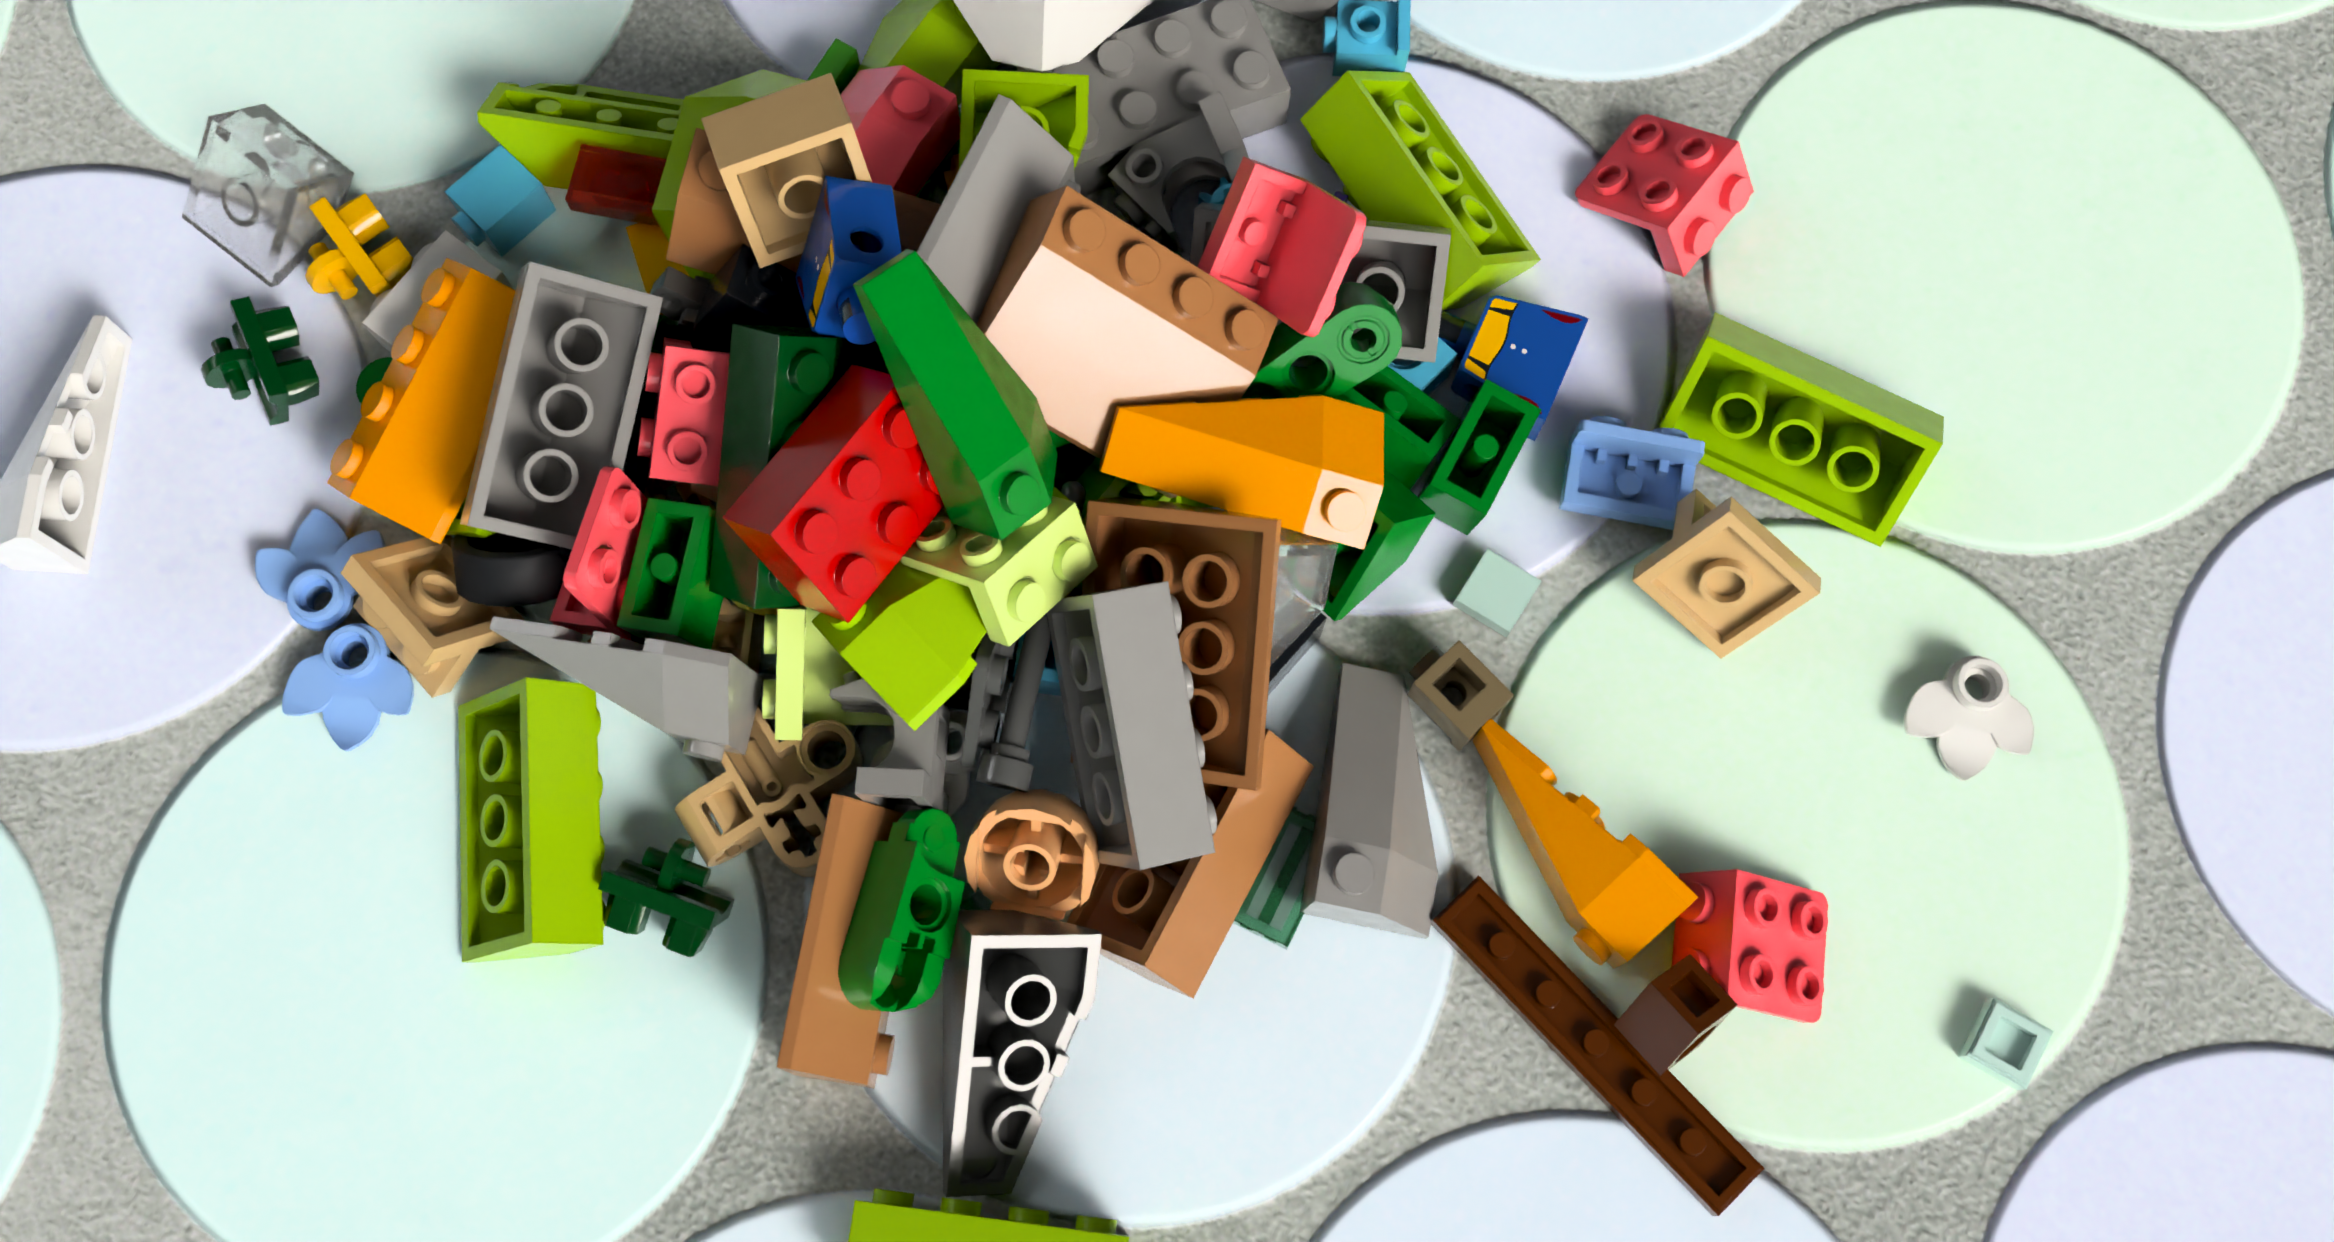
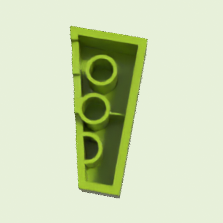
M874 1188L872 1202L854 1201L848 1242H1129L1128 1235L1116 1234L1117 1220L1077 1215L1075 1229L1048 1225L1050 1211L1009 1206L1007 1220L980 1216L982 1202L945 1197L941 1198L940 1211L913 1207L914 1193Z

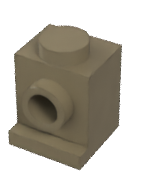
M1460 640L1445 654L1437 646L1434 647L1409 672L1416 681L1412 684L1407 695L1452 740L1450 743L1459 752L1476 736L1481 727L1490 718L1493 720L1505 709L1514 696ZM1445 687L1458 689L1462 694L1463 702L1460 705L1454 706L1441 693V690Z

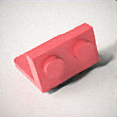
M1644 114L1632 121L1577 187L1575 195L1581 207L1650 230L1664 270L1685 277L1698 259L1708 253L1715 238L1733 216L1746 206L1750 195L1754 191L1739 141Z
M1243 156L1198 268L1252 302L1257 303L1298 333L1315 337L1320 332L1324 321L1331 315L1335 306L1337 291L1351 259L1356 256L1361 247L1363 232L1366 227V216L1361 211L1304 178Z
M664 338L662 354L650 353L645 391L657 393L654 419L641 417L637 445V456L649 458V478L718 486L730 353L692 348L690 341Z
M604 466L599 472L564 570L563 583L549 621L554 625L566 627L581 634L593 635L595 630L613 633L621 636L620 638L631 640L632 634L617 627V622L648 499L620 468Z
M1739 869L1679 873V879L1698 898L1675 919L1671 967L1691 954L1738 1004V1008L1801 1023L1817 1022L1821 1016L1824 992L1823 978L1826 931L1828 927V902L1825 895L1818 891Z

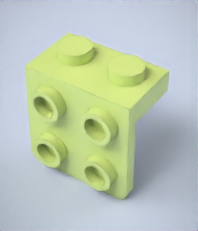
M1052 496V503L1002 541L951 523L944 507L900 559L901 563L905 566L969 587L990 640L1008 647L1098 567L1076 503L1056 496Z
M805 606L779 607L778 615L765 614L764 654H777L776 679H764L762 718L775 719V740H802L804 724H812L820 720H834L843 725L894 726L893 719L887 715L869 712H844L842 705L836 699H832L829 696L830 689L845 685L843 675L855 670L812 624L811 621L821 612Z

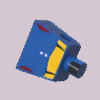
M825 176L795 276L804 309L813 332L819 335L846 338L851 343L859 345L876 341L853 284L901 253L894 194L891 185ZM857 231L860 232L861 236L859 245L852 244L850 240V235Z
M1499 295L1489 297L1477 325L1443 311L1441 314L1439 338L1457 353L1456 357L1462 359L1451 389L1455 394L1469 402L1483 382L1488 379L1542 409L1527 437L1535 441L1546 421L1589 318Z

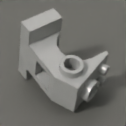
M1221 91L1198 101L1202 114L1134 144L1108 174L1118 194L1113 203L1122 215L1137 228L1146 222L1147 225L1143 229L1150 238L1163 246L1168 243L1179 253H1183L1184 249L1173 226L1171 212L1180 191L1194 182L1205 179L1220 181V178L1225 177L1229 183H1232L1243 156L1249 158L1244 142Z
M856 671L844 674L845 685L830 689L829 695L842 705L844 712L879 713L890 716L894 721L895 738L891 752L876 767H857L854 794L864 802L903 814L913 809H939L948 814L949 796L943 790L950 711L946 702L914 731L863 678L861 679Z

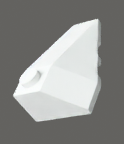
M1154 0L953 1L992 61L1017 66V72L1054 73V68L1082 60Z
M93 315L0 480V563L12 570L89 574L133 340L107 316Z

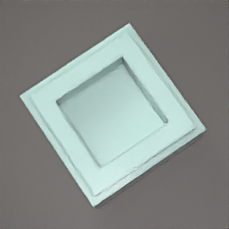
M1487 548L1455 599L1453 606L1507 638L1540 585L1541 580Z
M1996 998L1986 999L1958 1057L2017 1091L2025 1090L2054 1031Z

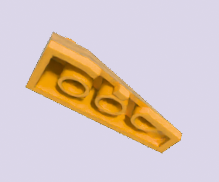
M1322 394L1276 399L1244 398L1239 399V401L1196 403L1193 401L1117 406L1098 470L1227 511L1282 519L1281 527L1364 550L1384 487V412Z
M1490 718L1481 727L1472 741L1566 922L1577 932L1573 936L1574 942L1586 956L1599 965L1607 962L1615 969L1627 963L1683 913L1698 896L1631 833L1621 841L1605 830V825L1599 817L1600 808L1582 794L1578 797L1571 792H1566L1563 795L1553 787L1557 783V778L1551 768Z

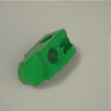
M1356 282L1341 284L1336 294L1334 309L1331 315L1324 321L1320 332L1315 337L1302 335L1284 322L1275 327L1258 372L1241 399L1299 397V395L1322 394L1336 398L1385 369L1397 357L1402 346V329L1393 304L1367 284ZM1355 329H1361L1357 333L1353 334ZM1313 355L1319 357L1318 361L1308 367H1298L1292 364L1302 356Z
M913 809L907 811L898 822H893L888 841L874 842L840 955L838 969L842 992L847 1000L859 1009L896 1012L916 1008L918 1004L921 1005L933 996L940 983L944 961L950 958L965 882L953 878L960 842L957 841L955 824L950 816L942 810Z

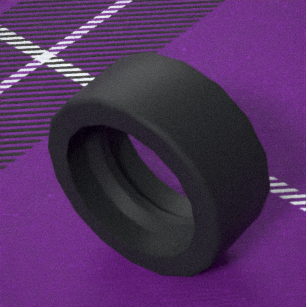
M497 532L486 538L457 534L451 540L457 594L469 602L486 606L515 607L534 605L557 599L567 565L558 555L560 547Z

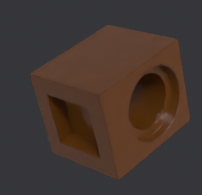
M1689 954L1651 981L1615 1022L1614 1026L1661 1076L1696 1050L1738 1004Z

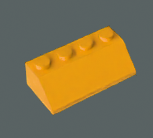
M446 258L441 268H437L429 275L421 292L423 303L412 324L405 326L393 342L391 348L392 361L381 382L374 383L363 398L360 410L362 417L350 439L344 440L338 446L330 464L332 474L327 484L348 498L434 542L442 543L467 496L515 294L514 289L449 258Z

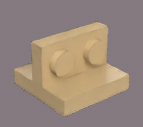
M1697 489L1677 502L1673 538L1634 566L1632 578L1635 584L1720 659L1820 594L1821 577L1733 497L1728 498L1716 507Z
M446 535L441 544L423 537L351 555L341 574L360 595L353 607L369 626L375 628L383 636L388 648L432 698L452 691L479 649L508 641V639L489 629L493 616L525 620L514 607L486 606L469 602L457 594L451 546L453 538L450 535Z

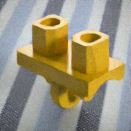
M365 193L336 209L332 207L325 196L309 206L338 246V249L329 250L325 243L318 242L310 247L308 252L314 261L308 267L305 278L313 291L319 294H328L336 291L343 300H348L358 292V288L353 283V280L359 275L367 288L377 298L384 291L393 289L411 269L413 257L397 236L369 255L363 248V244L390 227Z

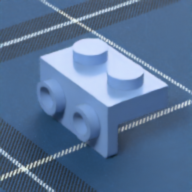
M1597 416L1590 420H1580L1569 439L1559 509L1674 530L1677 502L1693 491L1695 469L1698 462L1704 456L1705 442L1690 439L1686 432L1675 428H1656L1652 431L1627 427L1624 421L1614 417Z

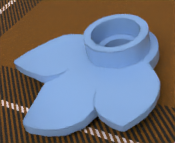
M316 508L309 513L298 528L289 551L281 548H265L256 552V579L267 595L287 603L291 617L298 624L309 630L326 631L340 625L348 617L354 604V596L358 594L341 574L350 556L385 547L382 534L377 530L363 532L349 539L335 520L322 510ZM323 592H331L332 598L329 604L322 610H315L314 601L316 597Z
M352 623L340 627L327 638L323 653L308 657L296 665L284 689L282 711L287 716H303L322 712L324 723L333 741L340 749L351 751L362 745L373 735L379 725L382 712L397 716L409 714L414 698V684L407 668L390 658V649L383 636L375 628L367 624ZM359 647H366L367 658L359 666H350L349 657L351 653Z

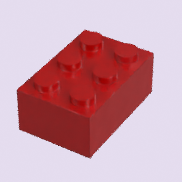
M851 365L722 518L800 605L849 623L942 509L944 504L890 374Z

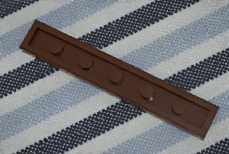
M1479 875L1431 921V925L1712 1216H1719L1765 1169L1669 1070L1660 1076L1614 1026L1618 1018Z

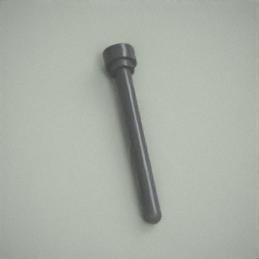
M1068 481L1061 487L1060 492L1070 501L1076 503L1081 517L1086 490L1080 482ZM1047 613L1025 632L999 743L992 742L989 754L983 753L976 776V781L1011 791L1028 792L1034 766L1028 763L1031 752L1025 749L1051 642Z

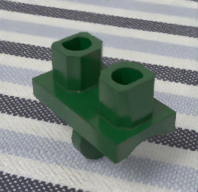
M249 296L231 300L230 307L236 320L232 325V333L238 348L233 349L231 341L227 337L213 340L211 347L215 355L208 358L202 364L201 373L210 387L228 388L234 400L247 398L251 394L247 381L252 380L269 425L289 421L290 405L301 403L319 395V378L312 360L308 356L276 363L272 354L274 351L300 345L297 324L290 307L283 306L255 311Z
M678 838L668 853L649 846L644 853L642 864L625 859L616 871L609 868L604 870L598 887L599 890L609 893L604 920L605 926L626 934L638 935L645 930L651 909L670 916L662 945L668 950L687 957H693L702 951L713 928L729 918L735 899L703 888L708 882L711 869L692 862L695 844L684 838Z

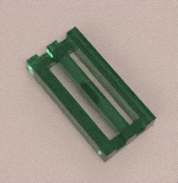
M1293 806L1233 924L1286 950L1304 915L1301 912L1306 880L1282 930L1280 931L1270 926V923L1314 834L1317 819L1316 816L1310 813L1306 815L1296 810L1297 807ZM1291 823L1301 828V831L1258 919L1246 914Z

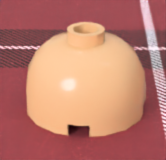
M1028 789V792L1014 791L997 799L975 824L964 856L967 881L975 893L979 887L983 895L992 901L991 910H1016L1053 920H1062L1067 911L1076 908L1079 904L1081 907L1090 897L1100 865L1097 832L1085 811L1063 794L1047 789Z

